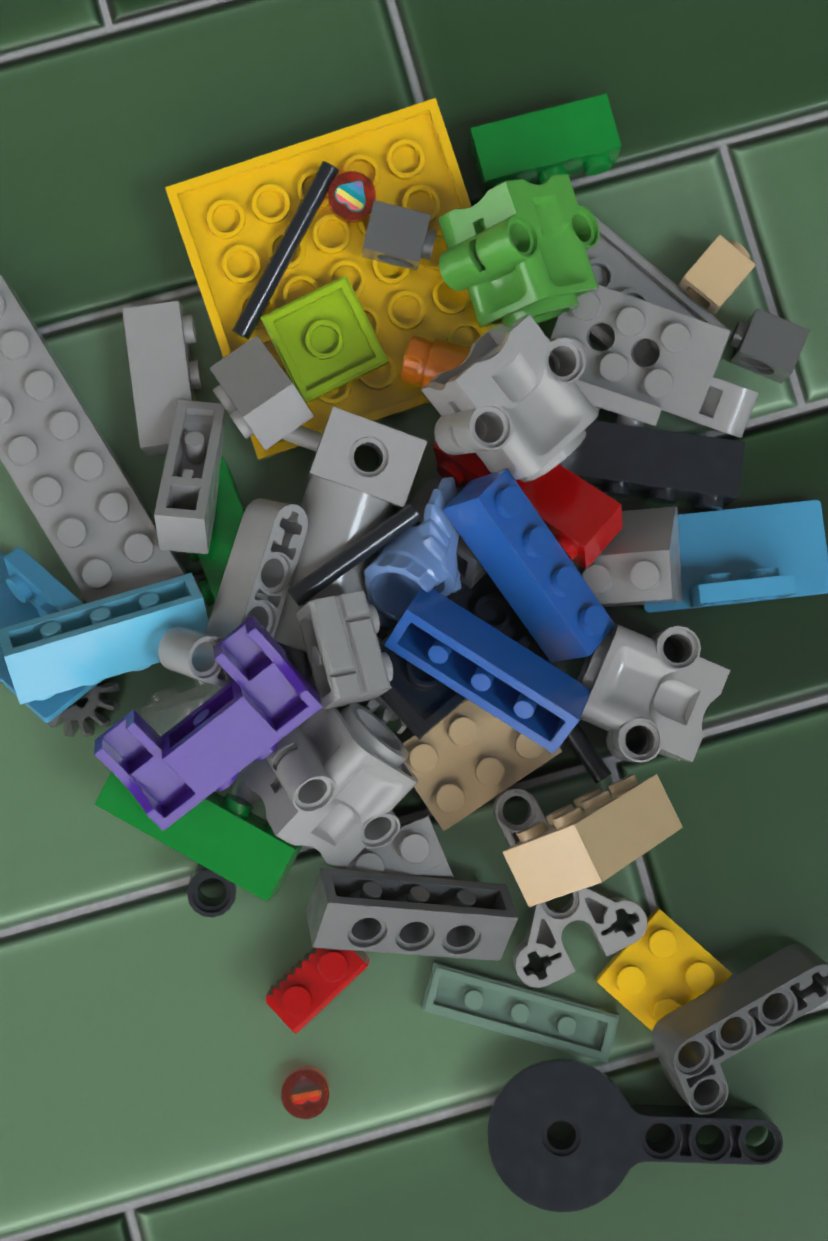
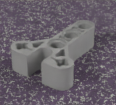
M512 787L497 795L493 804V813L509 848L520 842L517 833L541 821H544L546 826L548 825L536 799L529 792L521 788ZM513 796L523 797L528 804L527 816L518 823L508 822L502 812L505 801ZM589 887L570 893L569 902L561 909H551L546 905V902L532 906L525 939L516 946L513 952L512 961L515 971L522 982L530 987L541 988L548 986L576 972L561 940L562 931L568 923L575 920L588 923L600 950L606 956H609L634 944L643 937L647 929L645 912L637 903L627 897L614 896L609 898ZM619 909L624 910L627 914H633V916L627 919L629 928L624 931L617 925L611 926L617 920L615 912ZM534 951L540 957L548 955L542 961L544 969L538 973H535L532 967L523 969L529 963L527 955Z

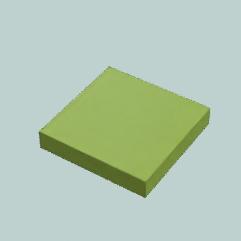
M346 275L260 317L292 383L306 404L389 362Z

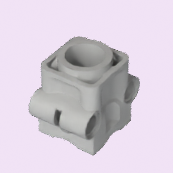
M530 314L520 317L512 326L500 324L491 327L473 343L467 358L461 365L453 370L439 373L421 389L441 415L434 429L435 441L439 448L451 455L476 453L491 473L507 468L515 480L520 479L522 482L532 481L556 467L582 443L586 437L584 429L598 417V412L574 382L582 375L586 365L585 353L582 347L575 340L567 337L549 341Z
M616 625L593 653L585 658L577 677L578 682L591 689L580 720L608 731L606 736L607 748L618 760L641 763L650 761L660 754L675 761L693 762L703 738L702 721L704 713L710 703L721 694L730 670L701 658L700 640L695 632L687 627H670L649 638L621 625ZM665 640H669L677 648L678 655L675 662H671L664 655L663 645ZM632 727L638 730L642 739L640 748L634 753L629 751L625 743L626 733Z
M350 703L326 710L321 708L282 738L268 757L260 761L254 760L242 773L249 789L262 798L266 808L267 821L277 837L294 846H310L317 849L326 863L340 870H344L364 848H381L394 840L399 832L400 823L392 809L418 783V779L405 762L409 756L405 746L378 717L358 703Z

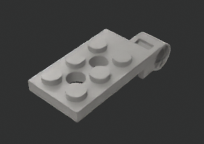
M598 285L597 289L577 297L580 306L558 317L550 340L564 337L573 339L582 347L585 353L586 365L584 372L578 380L661 407L663 411L742 438L759 393L714 377L731 334L730 330ZM601 323L610 325L615 333L613 345L605 351L595 350L589 341L592 328ZM643 339L655 341L660 350L658 360L649 367L638 365L633 357L635 345Z

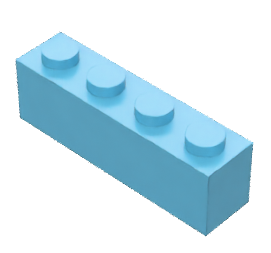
M188 573L1 628L0 644L19 704L21 705L35 700H46L57 693L80 686L95 685L104 679L129 671L144 670L152 664L160 662L158 655L159 643L169 629L178 626L205 633L209 620L203 596L192 573Z

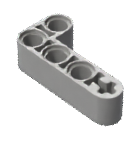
M264 498L253 500L247 506L205 633L178 626L169 629L163 635L158 648L159 660L165 668L200 681L224 687L233 678L214 659V645L252 615L274 638L288 589L290 588L307 535L308 518L303 508L299 505Z

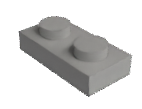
M580 380L574 381L598 413L600 408L618 413L615 423L636 427H644L645 423L656 426L662 410L661 407Z

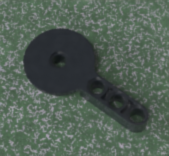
M568 1059L541 1061L515 1074L503 1086L493 1103L487 1131L492 1163L504 1184L516 1196L528 1204L552 1212L579 1211L598 1204L618 1188L630 1169L638 1163L674 1162L765 1165L776 1160L783 1148L781 1132L769 1115L762 1110L721 1107L712 1114L700 1115L694 1112L690 1106L632 1105L627 1102L617 1085L604 1073L588 1064ZM555 1121H567L572 1124L575 1130L564 1140L553 1139L549 1136L547 1130ZM663 1123L671 1127L670 1135L663 1142L653 1143L646 1139L648 1129L654 1124ZM711 1124L719 1128V1135L711 1144L704 1145L695 1140L696 1133L704 1125ZM763 1126L768 1129L767 1138L762 1144L751 1146L745 1143L746 1134L753 1127Z

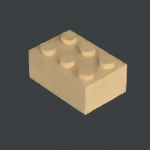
M635 774L626 776L608 786L610 793L608 790L601 792L599 788L591 790L573 800L576 808L569 804L545 816L549 823L547 826L544 821H541L517 833L520 842L503 851V854L528 907L602 883L683 828L657 774L638 781Z

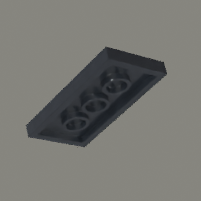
M488 573L471 589L461 582L462 588L447 596L448 599L525 648L535 641ZM388 635L379 643L381 652H386L391 659L393 678L390 681L391 689L380 695V697L420 740L465 702L467 698L385 647L384 644L390 636Z

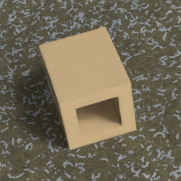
M719 235L684 275L678 286L715 316L745 281L756 264L750 260L748 251L741 244L733 240L727 241Z

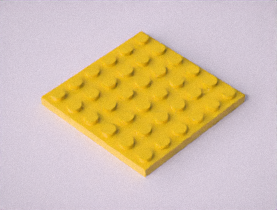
M436 98L165 187L223 358L255 336H258L289 377L261 318L249 340L237 335L232 329L322 161L330 163L339 170L262 316L346 275L389 362L307 403L314 417L301 426L323 433L333 406L376 422L431 403L421 391V385H414L400 380L406 351L412 336L426 338L433 341V343L436 338L456 345L472 347L473 343L491 327L497 326L492 325L480 328L468 290L455 291L450 288L440 273L439 259L441 254L448 250L438 218L454 209L472 206ZM362 181L366 200L364 208L361 211L354 212L346 204L339 203L335 198V191L338 186ZM374 200L431 214L428 229L437 231L430 260L420 258L418 271L362 257L363 244ZM255 434L250 436L259 461L301 447L281 439L265 450Z

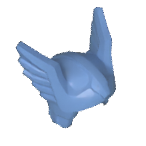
M453 477L443 478L438 488L433 489L429 503L425 507L423 522L419 526L410 527L379 549L372 563L364 571L368 597L373 601L377 609L383 611L389 617L395 618L402 615L420 588L426 592L431 591L433 588L445 597L462 588L456 555L460 534L442 510L457 495L455 479Z

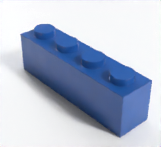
M507 468L471 480L442 509L551 663L590 656L616 626Z
M420 588L384 644L388 649L553 754L579 722L591 689L433 588L429 592Z

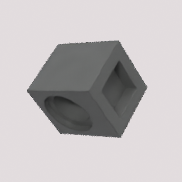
M374 200L363 244L362 257L418 271L420 258L430 260L437 231L428 229L431 214Z
M757 308L747 321L740 319L733 331L729 345L734 347L735 351L730 363L781 384L792 374L810 330Z

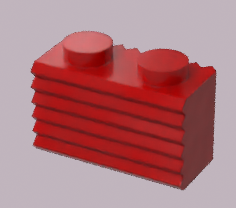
M312 948L310 953L305 954L303 960H299L296 966H292L289 973H285L282 979H278L275 986L270 987L266 994V1003L292 1032L297 1034L368 967L369 957L364 951Z

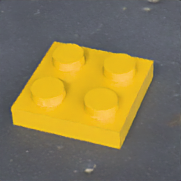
M656 907L647 918V929L643 937L634 944L619 950L596 976L595 981L647 1028L653 1031L654 1026L662 1017L727 981L732 973L663 911Z

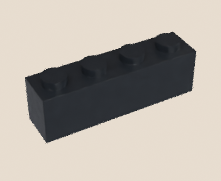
M593 421L584 429L586 437L582 443L560 463V465L592 486L601 487V491L608 496L629 497V492L648 494L647 500L655 503L675 504L676 498L694 500V507L718 511L723 510V505H729L738 498L745 442Z

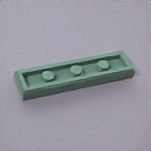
M437 961L433 962L421 1010L606 1063H608L620 1015L614 1011Z

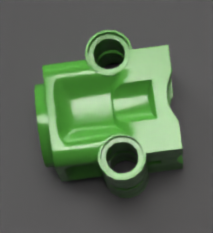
M568 174L551 176L541 185H535L523 179L505 181L487 191L484 197L474 206L457 208L438 218L448 250L441 254L439 259L441 276L446 284L455 291L468 290L480 328L502 323L505 326H512L517 319L529 314L537 324L550 320L580 306L577 297L598 288L586 250L597 245L600 236L599 226L592 212L586 207L578 205Z

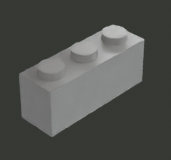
M179 301L122 308L139 444L147 456L167 454L178 400L197 401L195 389L203 388L199 360L192 361L189 344L197 343L194 318L192 314L185 315Z

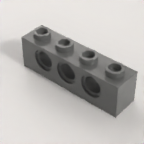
M320 868L306 911L313 948L493 961L501 960L518 920L506 884Z

